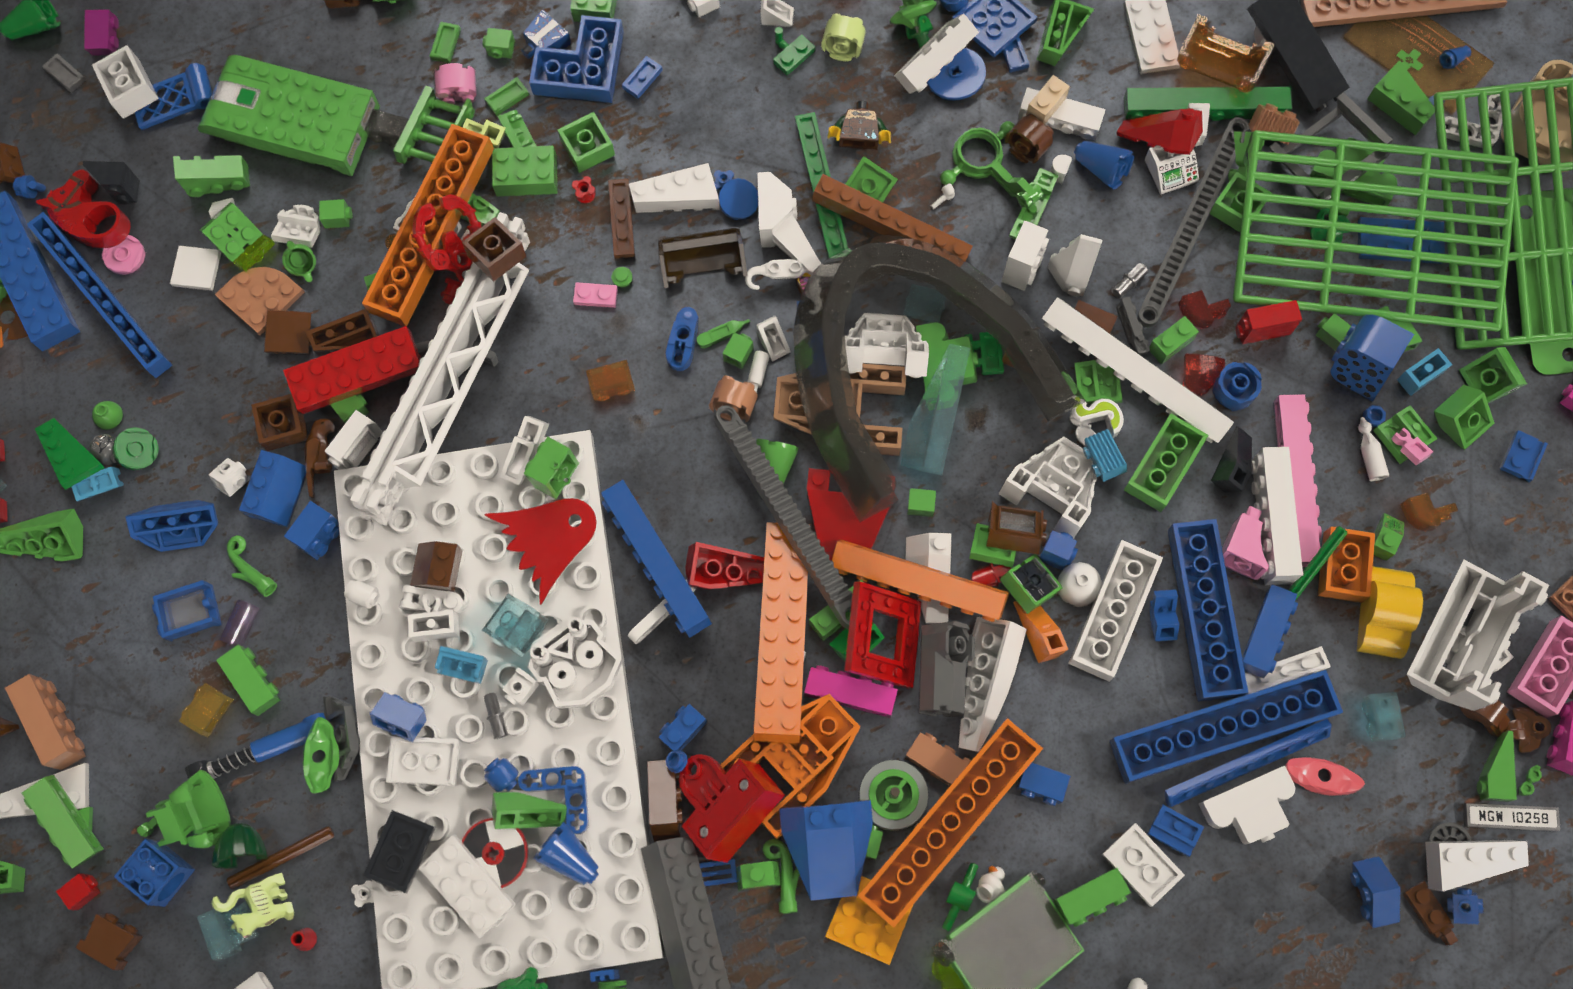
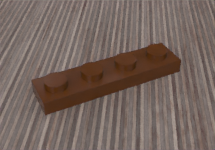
M629 178L608 180L614 258L635 257Z

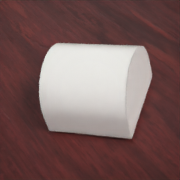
M1059 155L1053 160L1050 172L1059 175L1056 182L1063 183L1072 157Z

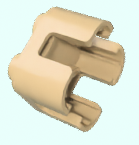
M1564 60L1549 61L1542 66L1530 82L1569 78L1573 74V64ZM1567 86L1554 88L1560 161L1561 163L1573 162ZM1544 89L1531 90L1538 164H1551ZM1521 92L1511 110L1514 151L1528 158ZM1502 126V129H1501V137H1502V140H1503V142H1504V133H1503V126Z

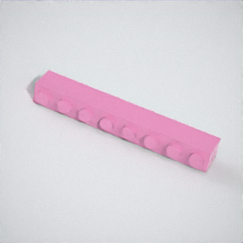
M1279 395L1274 401L1278 447H1289L1302 567H1307L1321 548L1319 539L1322 535L1321 526H1318L1317 520L1320 513L1319 506L1316 505L1315 500L1317 485L1314 484L1313 480L1315 464L1311 460L1313 444L1309 440L1311 424L1307 420L1309 403L1306 402L1305 395Z

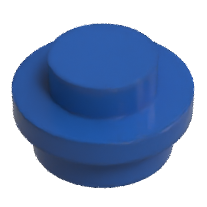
M681 750L671 751L666 757V765L673 773L681 772L687 764V755Z

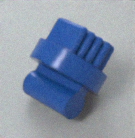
M31 175L16 177L13 183L16 196L26 199L35 198L37 191L44 192L46 190L45 185L36 182L35 178Z

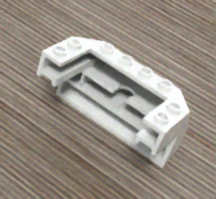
M1463 560L1407 673L1411 685L1439 700L1472 711L1495 704L1500 696L1498 690L1501 683L1495 682L1491 684L1492 680L1490 677L1501 664V660H1499L1501 654L1506 652L1510 646L1509 638L1520 625V622H1518L1520 615L1534 609L1538 605L1541 606L1548 597L1546 591L1549 585L1524 571L1507 581H1503ZM1472 608L1475 611L1466 627L1463 624ZM1444 662L1448 664L1446 668L1443 667Z

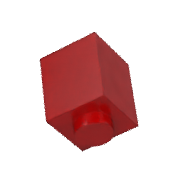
M80 873L56 891L68 910H79L101 893L97 887L98 882L92 875Z

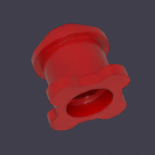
M585 176L582 180L572 182V187L576 190L575 195L579 202L590 203L593 201L596 193L595 187L591 185L590 177Z
M446 278L445 282L448 284L440 295L443 297L442 300L450 305L455 299L457 289L463 283Z

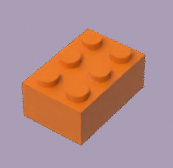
M1330 527L1323 533L1322 546L1337 527ZM1345 529L1348 532L1320 569L1318 596L1362 603L1369 599L1371 595L1375 533Z

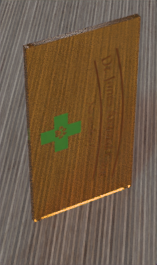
M1428 16L1358 22L1343 37L1389 71L1400 60L1427 98H1430L1437 92L1474 88L1494 65L1493 61ZM1465 45L1471 49V55L1454 69H1445L1441 66L1439 58L1443 51ZM1456 99L1445 100L1443 103L1444 110L1453 114L1457 109Z

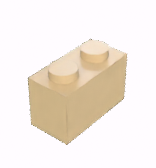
M1053 75L1029 103L1026 116L1031 113L1045 125L1066 100L1070 86Z

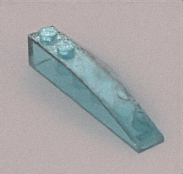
M954 344L948 345L910 421L900 465L937 475L943 474L970 348Z

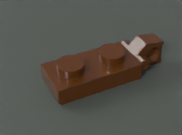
M1421 881L1403 892V895L1430 934H1433L1435 938L1440 937L1446 946H1451L1458 941L1451 930L1454 928L1451 919L1432 891L1428 889L1425 881Z

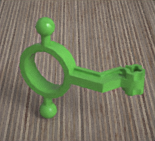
M1011 121L1002 123L1000 131L996 134L984 128H972L964 132L955 142L952 152L956 167L952 170H945L940 175L943 185H953L956 181V176L961 172L968 177L976 179L992 175L1011 196H1016L1023 208L1027 209L1044 196L1041 187L1037 183L1031 182L1029 184L1023 177H1012L1001 165L1003 151L1000 140L1015 126ZM971 138L985 139L994 147L996 158L987 166H973L963 158L961 146Z

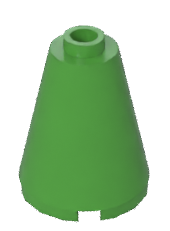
M757 439L756 444L760 445L761 452L765 453L766 460L769 459L770 466L774 467L775 474L779 475V480L784 484L799 447L777 441L771 442L765 439Z

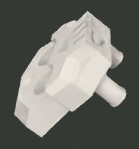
M569 616L532 642L528 668L541 685H546L558 709L585 707L613 687L623 662L605 643L606 638L593 620H581L578 617ZM568 645V654L561 652ZM588 652H594L593 658H586ZM560 672H566L564 679H559L558 675Z

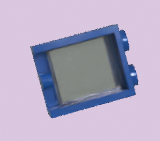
M204 580L153 596L154 604L152 609L159 623L157 631L166 640L173 641L174 639L213 626L222 625L213 585Z

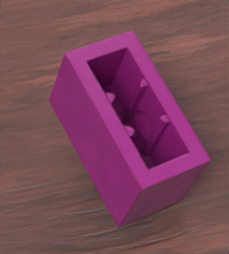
M109 9L85 10L84 49L93 56L110 55L116 52V48L119 47L117 38L119 21L117 16Z

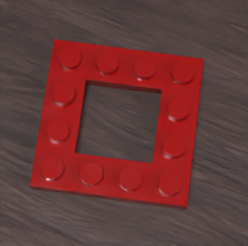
M861 581L854 582L845 671L904 688H913L921 601ZM873 611L898 618L894 660L869 653Z

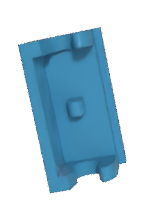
M108 467L73 485L72 490L76 501H81L123 486L124 483L118 478V475L121 474L119 468Z
M440 646L435 669L441 675L481 684L488 660L481 655Z

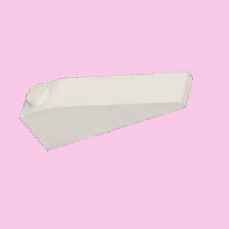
M1081 234L1071 241L1067 248L1062 247L1058 254L1054 253L1051 255L1048 269L1062 291L1067 292L1071 296L1084 295L1102 244L1101 239Z

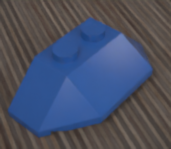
M200 500L153 506L125 517L130 537L160 552L203 546L219 524L214 503Z

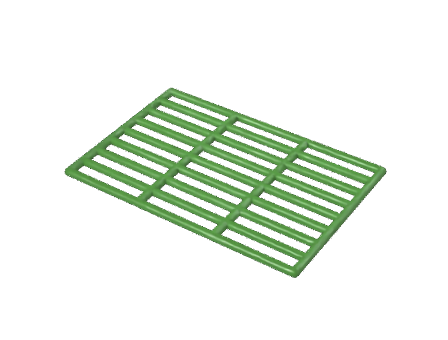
M1573 77L1444 91L1434 94L1438 149L1447 150L1443 100L1456 99L1461 151L1470 152L1465 98L1478 96L1483 153L1492 154L1487 95L1500 94L1506 156L1514 157L1509 93L1522 91L1529 166L1518 167L1517 176L1530 175L1537 250L1524 251L1518 183H1516L1512 222L1515 252H1509L1508 260L1516 261L1522 336L1509 337L1505 295L1500 338L1487 339L1486 330H1477L1478 340L1465 341L1464 328L1455 327L1456 347L1459 350L1573 340V288L1569 256L1573 255V246L1569 247L1561 172L1573 170V162L1561 163L1554 98V88L1567 86L1573 149ZM1544 89L1551 164L1538 165L1531 90ZM1439 158L1440 170L1449 171L1448 158ZM1462 160V171L1508 177L1509 165H1507L1506 169L1494 170L1493 163L1484 162L1485 171L1472 172L1471 161ZM1552 172L1559 248L1546 249L1539 174ZM1441 179L1442 191L1451 192V183L1464 182V193L1474 194L1473 182ZM1486 183L1487 196H1496L1495 184ZM1443 200L1444 212L1453 213L1452 201ZM1465 202L1466 214L1476 215L1475 203ZM1488 204L1489 217L1498 218L1497 205ZM1445 221L1446 233L1455 234L1454 222ZM1467 223L1468 236L1478 237L1477 224ZM1490 226L1491 238L1500 239L1499 226ZM1447 242L1448 254L1457 255L1456 243ZM1469 244L1470 256L1468 257L1496 260L1500 258L1501 248L1492 247V254L1479 255V245ZM1560 256L1567 324V332L1554 333L1547 257ZM1538 258L1545 334L1532 335L1525 259ZM1449 263L1450 276L1459 277L1458 266H1462V264ZM1471 266L1472 278L1482 279L1481 267ZM1494 268L1495 281H1497L1498 268ZM1451 284L1452 297L1461 298L1460 285ZM1473 287L1474 299L1484 300L1483 288ZM1453 306L1454 318L1463 319L1462 307ZM1475 308L1476 321L1486 322L1485 310Z
M1255 130L1251 138L1233 301L1263 306L1293 301L1242 295L1243 283L1320 291L1319 303L1297 301L1299 310L1361 317L1364 315H1376L1388 320L1498 332L1502 328L1519 159L1514 156ZM1260 139L1336 147L1335 159L1262 152L1259 151ZM1345 148L1422 156L1421 168L1344 160ZM1431 157L1509 165L1508 177L1430 169ZM1266 160L1333 167V179L1256 172L1257 161ZM1343 169L1420 176L1419 188L1342 181ZM1429 177L1507 185L1506 197L1429 190ZM1255 180L1332 188L1331 200L1254 192ZM1346 189L1418 197L1417 209L1339 201L1340 190ZM1427 198L1505 206L1504 218L1426 210ZM1253 201L1329 208V219L1327 221L1252 213ZM1338 210L1416 218L1415 230L1337 222ZM1425 219L1499 226L1503 227L1502 239L1423 231ZM1256 221L1327 229L1326 241L1254 234L1249 233L1250 222ZM1336 230L1414 239L1412 250L1338 243L1335 242ZM1422 239L1501 248L1500 258L1496 260L1421 252ZM1248 241L1325 250L1324 262L1247 254ZM1334 251L1406 258L1411 259L1410 271L1332 263ZM1420 260L1498 268L1497 281L1421 273L1419 272ZM1246 262L1323 270L1322 282L1245 274ZM1331 271L1409 280L1408 292L1330 284ZM1418 281L1496 289L1495 302L1417 293ZM1329 292L1406 300V313L1328 304ZM1416 302L1494 310L1493 323L1415 314Z

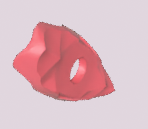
M1301 757L1289 759L1286 763V769L1293 782L1317 794L1328 796L1349 795L1359 791L1365 785L1364 780L1354 772L1325 759ZM1320 769H1326L1330 773L1328 782H1323L1319 779L1318 772Z

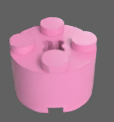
M451 63L439 66L438 71L437 69L434 70L435 95L437 98L451 104H455V101L465 103L467 98L471 99L472 103L474 102L476 97L474 68L468 66V69L462 68V64Z

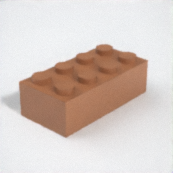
M28 674L5 687L43 766L63 770L86 757L83 751L85 749L84 744L80 738L76 737L74 733L75 726L69 718L67 719L64 713L66 711L65 705L61 700H58L55 694L57 692L56 687L51 681Z

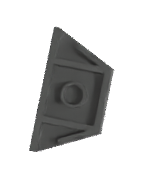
M325 696L323 701L326 720L333 727L334 737L339 748V764L334 772L335 781H342L346 779L359 751L360 738L356 733L355 726L357 718L353 712L352 705L334 696Z

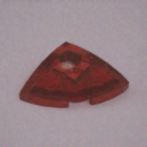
M1185 354L1183 386L1198 397L1206 394L1225 368V359L1202 354Z

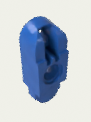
M691 307L682 308L677 313L666 348L667 362L676 371L686 370L691 365L699 317ZM681 334L689 335L686 339L678 338ZM682 356V362H677L676 357Z

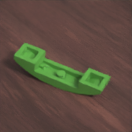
M1039 168L1033 183H1037L1041 187L1044 196L1029 209L1022 207L1009 237L1017 238L1024 221L1038 225L1059 175Z

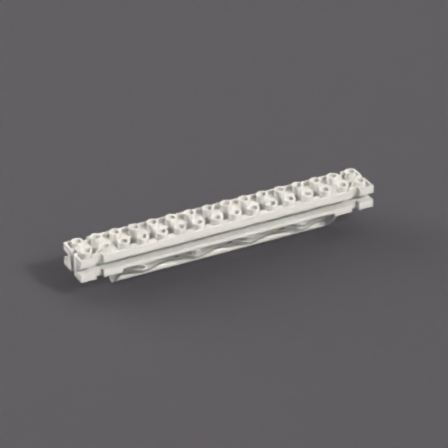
M500 212L497 219L522 242L526 251L530 241L527 233L524 232L523 219L514 217L513 221H510L507 214ZM474 262L470 270L466 271L463 284L457 289L455 299L448 306L443 322L439 323L434 339L429 342L426 355L421 358L416 374L411 377L406 393L401 396L396 412H393L388 428L381 434L377 449L373 450L367 468H364L361 473V485H357L351 492L350 501L358 509L357 511L362 518L367 520L374 518L377 523L386 526L393 512L392 507L395 502L398 503L404 489L421 486L529 272L520 262L494 282ZM509 278H516L511 287ZM505 284L507 288L505 295L498 296ZM496 316L486 336L484 326ZM480 334L481 342L479 346L472 347L474 341ZM471 366L460 387L458 377ZM453 386L455 392L453 397L446 399ZM444 419L433 441L432 429ZM426 439V450L424 452L418 453L423 442Z

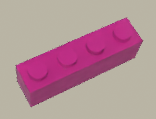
M816 665V668L811 667L804 696L819 699L830 694L841 706L891 718L898 690L893 688V684L881 682L879 685L872 683V679L860 676L859 679L850 677L851 674L838 671V673L829 672V668Z

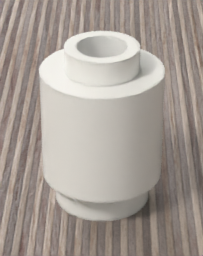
M352 580L345 588L344 596L349 601L370 609L379 602V590L374 586L359 580Z

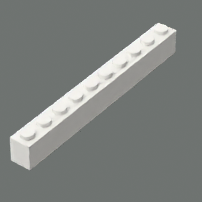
M1056 298L1042 319L1045 320L1044 325L1052 331L1058 329L1063 333L1061 337L1070 344L1073 341L1079 344L1080 347L1078 349L1087 356L1090 353L1096 356L1098 364L1104 368L1110 366L1115 370L1113 374L1122 381L1127 378L1132 382L1131 387L1139 393H1142L1144 390L1150 395L1148 398L1150 401L1158 406L1160 403L1165 405L1167 413L1175 416L1179 415L1185 422L1208 434L1209 436L1206 439L1208 442L1212 443L1215 441L1219 443L1234 422L1060 298Z

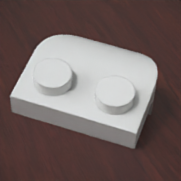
M294 205L293 209L286 212L284 209L281 210L277 215L278 223L271 234L272 241L281 243L292 241L295 244H304L312 248L320 234L318 215L314 213L313 208L306 205Z

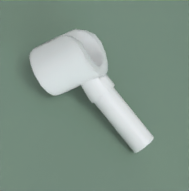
M947 184L941 189L944 195L931 205L932 209H935L946 199L954 198L955 192L951 184Z

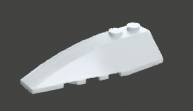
M977 617L972 633L975 638V658L967 662L968 670L965 679L964 718L961 719L959 748L979 752L1009 692L1027 630L1012 621L995 619V622L982 619V617Z

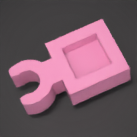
M1405 428L1399 434L1395 433L1391 438L1395 444L1402 446L1400 451L1415 465H1418L1433 453L1418 437L1415 439L1411 438L1409 431Z

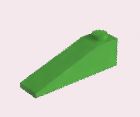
M68 509L0 528V553L18 556L29 554L35 555V558L40 559L52 557L55 561L80 559L83 556V525L75 510Z

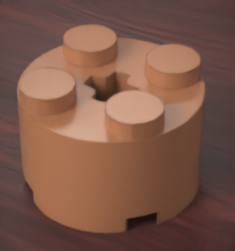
M723 376L722 380H719L709 408L714 412V409L718 410L721 406H730L735 409L741 420L745 419V422H747L758 398L754 390L755 386L750 382L742 383L730 376ZM722 413L720 415L721 418L731 421L729 414Z

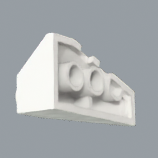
M925 533L906 537L905 560L950 574L951 534ZM918 598L921 601V611L926 624L948 622L949 608L939 605L940 601L934 599L929 602Z

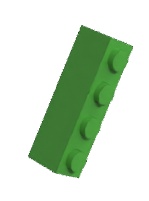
M54 775L42 778L22 792L26 806L34 811L38 824L46 829L50 835L51 843L58 847L62 853L63 861L71 868L82 865L104 849Z

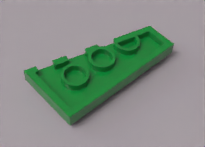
M55 418L34 428L56 476L65 490L104 469V466Z

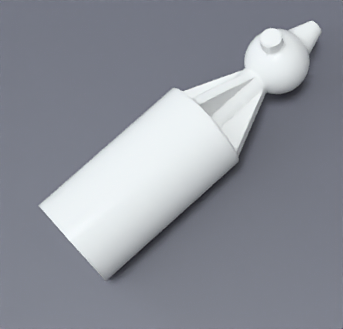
M1361 417L1358 426L1359 431L1363 434L1360 449L1369 481L1385 479L1389 477V472L1381 445L1370 433L1372 430L1371 424L1364 417Z

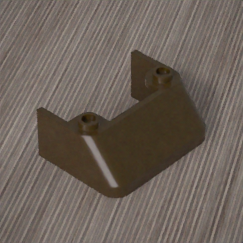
M738 228L668 237L658 241L664 288H668V283L680 282L684 274L724 268L725 271L730 272L732 275L743 272V277L748 276L740 229Z

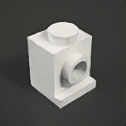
M518 667L516 673L502 689L506 693L504 698L514 705L518 702L523 706L539 686V683ZM517 684L522 685V688L519 691H515L514 689Z

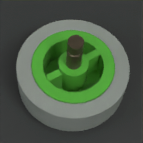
M888 760L875 765L864 776L860 786L859 801L871 800L874 825L884 830L898 831L912 826L922 816L928 802V788L922 774L915 767L903 761Z

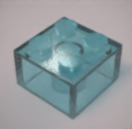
M508 593L482 631L504 647L523 657L538 634L544 629L548 619L528 604Z

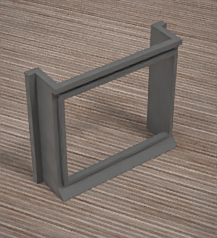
M1344 92L1337 97L1336 109L1300 134L1314 136L1337 118L1343 116L1369 142L1386 144L1393 142V139ZM1275 142L1269 149L1273 153L1290 154L1302 144L1290 142L1289 145L1281 148ZM1374 151L1360 162L1380 163L1390 153ZM1281 162L1294 176L1310 177L1298 164ZM1349 169L1342 175V181L1354 182L1367 171ZM1304 185L1317 199L1329 200L1331 198L1332 188L1325 187L1322 189L1317 186Z

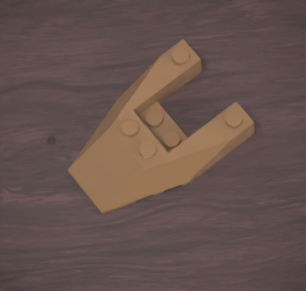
M839 363V365L826 368L824 366L809 372L802 371L777 377L774 420L836 445L875 454L900 456L902 428L860 425L862 392L904 395L906 386L905 367L862 364V372L847 373L840 371L841 363Z

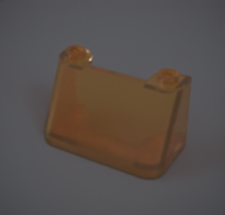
M1198 14L1178 54L1177 61L1180 67L1237 88L1241 92L1252 91L1270 59L1275 44L1265 40L1262 46H1257V43L1254 42L1252 47L1228 39L1214 33L1216 27L1212 26L1210 29L1206 24L1208 18Z

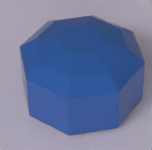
M1372 405L1363 412V417L1372 427H1378L1385 421L1386 412L1380 406Z

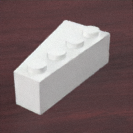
M965 14L950 20L894 76L909 94L915 91L921 92L928 85L926 82L930 78H935L941 72L940 69L949 64L954 59V56L964 49L967 43L979 31Z
M1525 841L1425 842L1428 889L1445 891L1528 866L1527 842Z

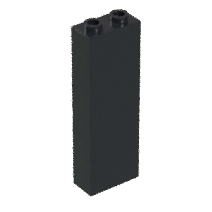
M1258 0L1247 8L1309 113L1313 110H1316L1317 113L1328 106L1326 102L1331 99L1337 101V97L1350 88L1298 0Z

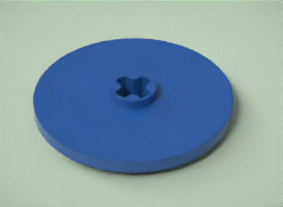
M964 48L954 56V59L949 64L940 69L941 72L935 78H930L927 84L931 91L941 98L947 100L968 98L979 91L984 84L986 78L984 61L976 52Z

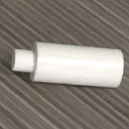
M755 351L747 381L755 386L754 390L756 393L757 389L762 387L770 357L768 353L763 351Z

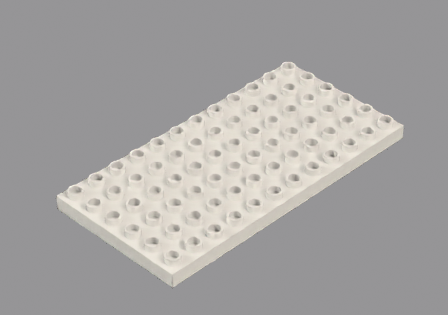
M590 430L549 436L570 448L579 462V465L570 477V484L565 485L557 499L534 488L527 477H525L521 485L500 478L512 442L436 454L421 486L405 488L398 503H394L392 507L393 512L386 526L377 523L374 518L370 520L362 518L357 511L358 509L350 501L351 492L357 485H361V473L368 465L334 470L344 586L346 588L350 581L359 580L378 588L380 594L379 602L370 609L353 603L346 597L370 858L392 810L436 827L420 866L452 835H456L462 842L464 835L473 825L482 820L492 818L493 793L501 792H496L485 781L484 775L486 772L484 769L498 757L499 759H508L518 770L519 774L515 779L517 782L520 774L527 770L577 766L585 772L589 825L583 834H575V836L599 866L597 869L599 875L591 885L588 882L582 885L533 859L534 855L541 851V846L557 827L519 828L528 844L527 865L515 882L502 888L515 905L481 938L473 932L419 868L407 894L372 880L382 989H482L498 986L502 981L517 978L529 967L536 968L538 970L537 979L665 958L662 935L641 852L642 847L649 845L594 439ZM567 498L582 500L590 505L596 515L595 533L588 544L561 573L544 602L540 605L541 577L532 582V575L536 566L520 570L519 564L525 551L515 552L506 549L517 535L502 533V530L509 527V525L496 522L484 514L518 511ZM577 514L569 518V524L572 527H577L582 522L581 517ZM432 541L458 544L463 550L455 587V593H458L464 601L463 610L458 614L460 637L414 642L409 638L408 615L426 612L399 608L400 601L404 597L402 592L403 585H410L418 544ZM413 595L412 602L418 603L419 596ZM569 616L578 617L581 620H593L606 638L605 643L623 661L613 687L585 707L558 709L546 685H541L540 683L523 706L518 702L514 705L504 698L506 693L502 689L516 673L518 667L536 680L528 668L532 642ZM568 645L561 652L568 654ZM440 646L484 656L488 662L482 683L479 684L438 674L435 664ZM592 651L586 654V658L591 659L594 656V652ZM560 672L558 675L559 679H564L566 672ZM517 684L514 688L515 691L521 690L522 685ZM384 692L390 695L396 694L406 702L411 704L417 703L423 707L427 721L416 737L460 740L456 786L386 783L390 738L397 735L374 726L370 717V712ZM486 694H496L501 713L504 712L505 714L503 718L508 736L494 739L490 722L487 720L489 715L484 701ZM565 771L561 772L563 776L562 785H566L565 780L567 779L577 783V779L581 778V775H578L576 771H573L572 776H565ZM556 773L548 774L546 783L549 786L557 784L558 775ZM538 774L540 779H532L529 775L527 780L523 781V784L528 785L529 788L531 783L539 782V787H543L541 782L542 774ZM517 783L509 791L565 805V789L526 792ZM580 794L571 796L570 803L573 807H578L582 804L583 798ZM584 809L580 811L571 810V814H576V821L572 822V826L576 827V830H580V826L584 825V821L579 820V813L583 814ZM492 847L489 857H494L496 860V855L499 854V851L494 850Z

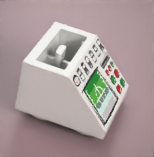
M1161 146L1149 148L1145 162L1160 195L1199 181L1194 149L1190 155L1165 152Z

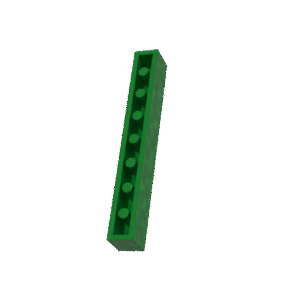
M1290 87L1127 88L1124 95L1125 120L1187 109L1189 103H1210L1209 119L1214 121L1234 118L1252 119L1259 104L1264 106L1267 103L1278 107L1277 111L1282 113L1285 110L1290 112L1292 110Z

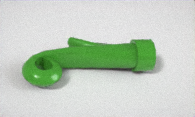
M233 536L227 543V554L231 562L241 573H232V577L252 584L264 597L271 595L276 590L277 583L270 577L264 576L239 556L244 551L246 542L241 536Z
M770 839L763 846L764 855L771 860L781 857L779 913L798 912L796 888L800 874L797 868L793 873L791 856L787 846L778 839ZM775 846L779 851L773 854L770 852V847Z

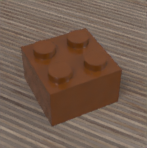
M496 217L462 241L467 256L493 282L527 257L522 242Z
M292 394L251 404L259 444L267 451L307 441L308 433L304 415L297 410Z

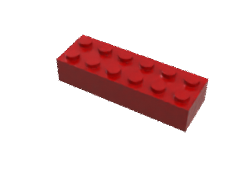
M407 326L287 368L283 372L297 410L305 414L416 374L421 358L411 331Z

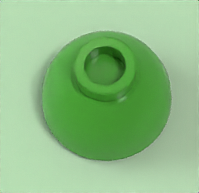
M102 401L92 411L94 423L99 428L105 430L115 428L123 417L122 408L113 401Z

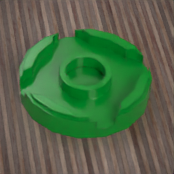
M138 427L127 428L119 433L113 445L115 459L120 465L131 470H141L150 466L157 458L159 450L155 437L147 430Z

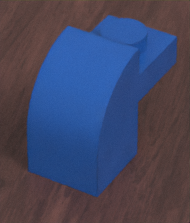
M1176 590L1154 591L1153 601H1150V620L1155 641L1178 639L1180 624L1176 614L1178 600Z

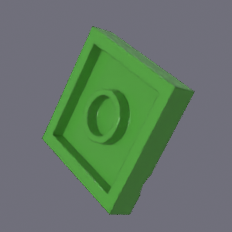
M863 156L845 185L884 202L898 179Z
M977 523L969 559L1013 568L1016 551L987 547L988 525Z

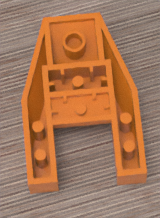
M828 694L801 706L799 743L754 741L753 734L720 765L727 773L739 758L757 764L765 758L794 789L762 822L767 830L776 839H779L782 836L779 809L812 806L827 791L861 726Z

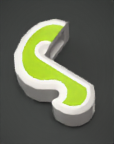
M1103 398L1096 400L1089 408L1086 406V401L1076 403L1069 416L1070 421L1076 426L1082 423L1089 424L1105 420L1107 429L1113 438L1118 435L1124 421L1118 404L1110 399Z

